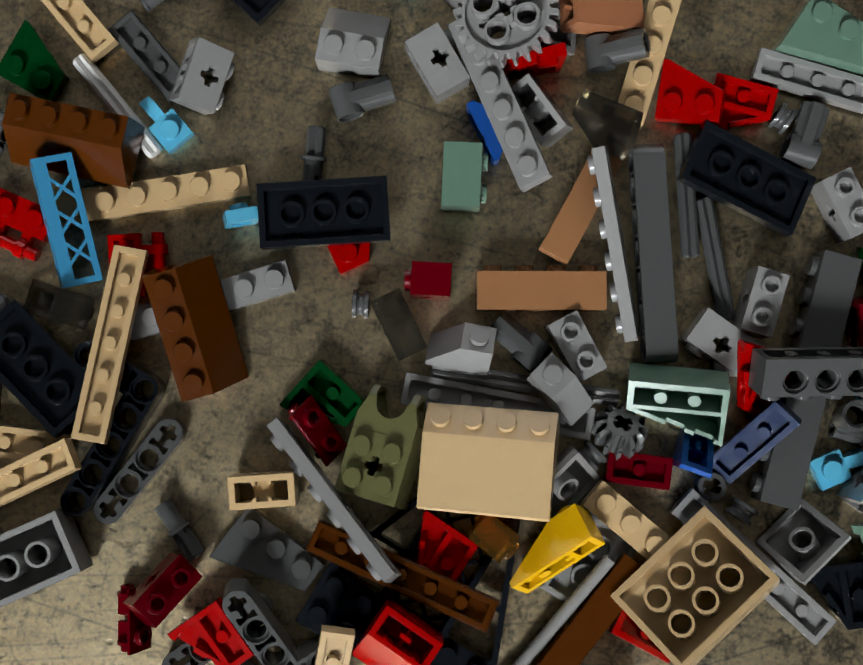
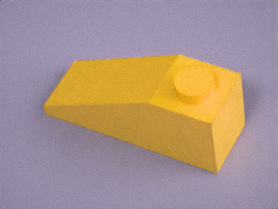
M576 503L562 507L557 512V515L551 518L550 522L546 523L509 582L511 588L528 594L603 546L605 542L590 512Z

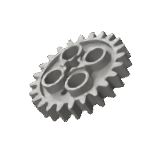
M456 0L459 8L453 9L454 16L458 19L453 24L456 31L459 32L457 36L460 43H465L466 52L471 53L474 51L477 61H480L486 55L488 66H491L496 59H499L501 68L505 67L507 59H512L515 67L518 66L519 57L521 56L530 62V52L532 50L542 54L540 43H552L548 32L558 31L555 20L561 18L560 11L557 9L560 6L559 0H533V2H528L529 0ZM491 5L489 10L479 12L482 6ZM525 17H535V20L531 23H522ZM505 32L502 38L492 39L495 33Z

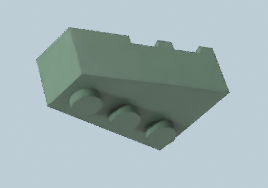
M806 0L773 48V51L863 77V21L830 0Z
M629 362L626 409L662 424L668 422L683 428V432L692 436L696 433L711 439L713 444L722 447L731 392L728 371Z

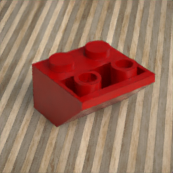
M388 597L353 648L352 655L366 665H430L444 645L443 634Z

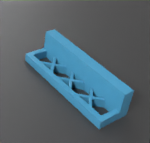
M72 152L30 159L29 165L61 288L103 280ZM66 161L69 174L62 185L49 177L47 163ZM69 181H71L73 192L66 188ZM51 183L59 188L55 196ZM62 191L74 197L77 206L70 217L57 209L56 200ZM77 213H79L81 224L74 220ZM59 216L67 220L63 228ZM71 223L82 229L85 238L78 249L67 243L64 237V233ZM85 245H87L89 256L82 252ZM68 248L75 252L71 260ZM79 255L91 261L94 275L75 279L72 265Z

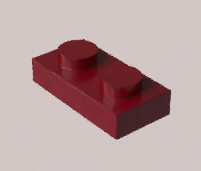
M609 452L606 459L608 461L605 464L603 481L670 490L674 458L635 453L630 459L622 454L621 458L616 460L614 453Z

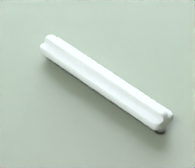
M81 53L78 57L74 58L73 65L112 113L128 116L145 127L140 148L146 156L154 158L163 150L162 146L86 53Z

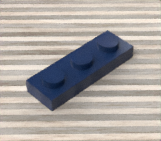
M781 400L771 401L723 443L722 447L714 451L713 469L731 484L801 424L802 419Z

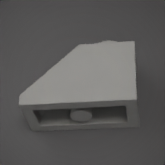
M464 322L430 335L424 364L488 376L497 328Z
M553 353L525 380L570 426L594 404L576 375Z

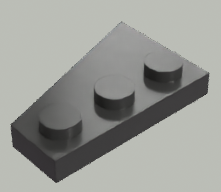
M246 509L209 556L210 558L303 591L307 589L326 564L315 554L307 551L305 546L257 509Z

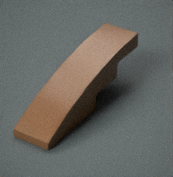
M599 137L594 147L608 145L614 179L628 151ZM586 160L538 249L565 265L571 259L598 209L593 196V188L598 187L596 174L590 175L588 160Z

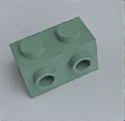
M444 141L441 210L479 212L480 203L486 204L487 184H481V173L488 171V152H482L483 143Z

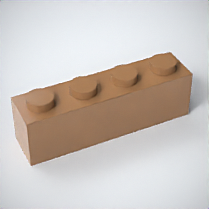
M483 265V271H477L475 274V311L573 312L577 310L578 312H602L607 310V271H598V266L581 265L578 266V271H566L565 265L546 266V271H534L533 265H516L515 271H502L501 265Z

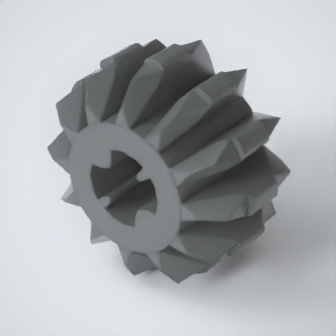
M623 403L618 406V409L609 404L605 411H600L596 415L594 420L595 423L591 429V435L595 437L594 446L604 447V455L609 452L614 453L616 460L621 458L622 454L630 459L634 456L635 452L642 450L648 435V428L644 426L645 417L635 416L636 413L625 410Z

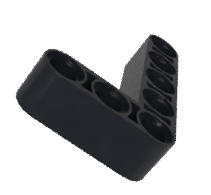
M92 341L80 343L73 353L76 365L84 371L87 368L88 352L91 349ZM126 357L124 366L126 376L121 381L119 389L123 396L115 407L109 439L111 436H115L119 440V450L116 453L112 452L108 443L107 445L100 443L92 444L81 462L82 468L75 472L60 498V506L67 515L80 516L94 509L97 499L116 476L165 395L166 385L164 381L128 357ZM147 380L154 386V392L149 398L145 397L142 393V385ZM129 408H132L137 414V420L133 425L128 424L125 419V413ZM94 464L99 465L102 469L103 475L100 480L95 479L92 475L91 469ZM77 492H80L85 497L83 508L79 507L75 502V494Z

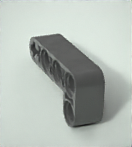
M234 578L226 584L222 609L262 665H314L315 658L313 656L317 652L319 635L312 637L297 647L252 583L244 578ZM253 620H260L264 625L254 627L249 623ZM271 646H279L282 648V650L278 652L269 651L268 648Z

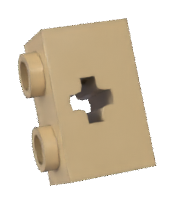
M293 470L238 473L227 477L229 511L296 506L300 502L299 476Z

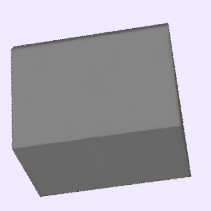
M569 445L557 456L550 518L556 516L557 512L564 506L574 503L580 505L596 483L602 479L582 455Z
M801 498L798 511L788 509L756 543L789 577L806 585L852 538Z

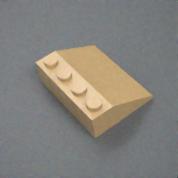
M428 402L422 431L417 509L550 522L560 439L559 413Z
M704 506L610 596L674 665H696L779 585L780 578Z

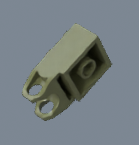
M374 384L368 397L357 410L334 490L406 510L420 463L427 398L415 394L404 413L399 417L390 418L386 410V387ZM378 464L383 465L381 472L377 471Z

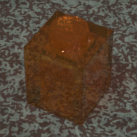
M481 515L467 532L468 538L498 563L504 557L509 560L520 546L517 542L520 539L518 532L500 517Z

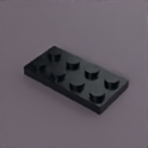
M706 120L700 125L677 181L785 236L793 235L816 177Z
M387 176L257 184L260 249L262 250L391 242Z
M14 299L0 312V381L54 438H58L74 424L86 371L79 368L74 358L19 301Z

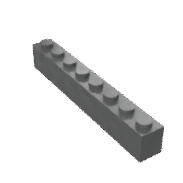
M829 250L815 252L813 256L809 257L805 267V274L808 275L805 287L801 288L797 297V304L800 305L798 315L792 320L789 328V335L792 336L789 348L841 346L862 259ZM823 396L812 397L810 400L780 397V400L799 416L802 421L796 429L759 459L757 473L754 472L749 483V490L752 491L751 498L798 511L827 400Z

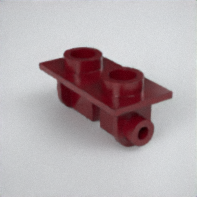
M312 395L300 406L298 403H295L287 409L290 414L288 416L289 420L294 421L316 452V458H320L325 466H328L347 447Z
M134 584L121 585V591L117 592L118 614L127 615V620L122 619L118 621L117 645L121 646V651L127 652V655H133L151 648V626L141 621L123 603L138 587H134Z

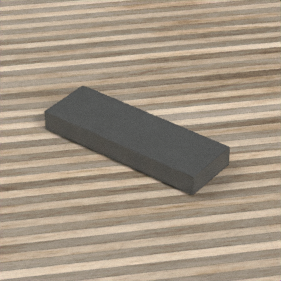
M131 10L112 25L108 31L171 104L173 101L169 99L180 66L134 11Z

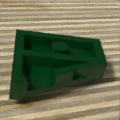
M24 20L0 62V77L38 98L56 102L69 78L62 67L56 62L49 48L43 43L34 26Z
M320 359L279 405L284 409H288L295 403H298L300 406L312 395L331 423L346 427L354 419L357 410L366 399L327 362Z

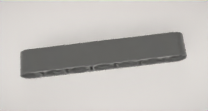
M663 143L630 145L628 148V172L641 358L643 364L674 363L678 361L679 347L665 149Z

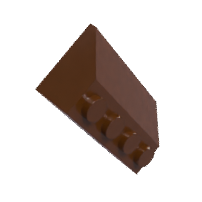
M10 92L2 121L11 163L30 167V159L72 152L78 178L130 189L145 130L143 125L132 118ZM65 160L46 164L50 172L63 175L69 174Z
M213 254L153 269L142 276L182 402L214 394L249 377Z

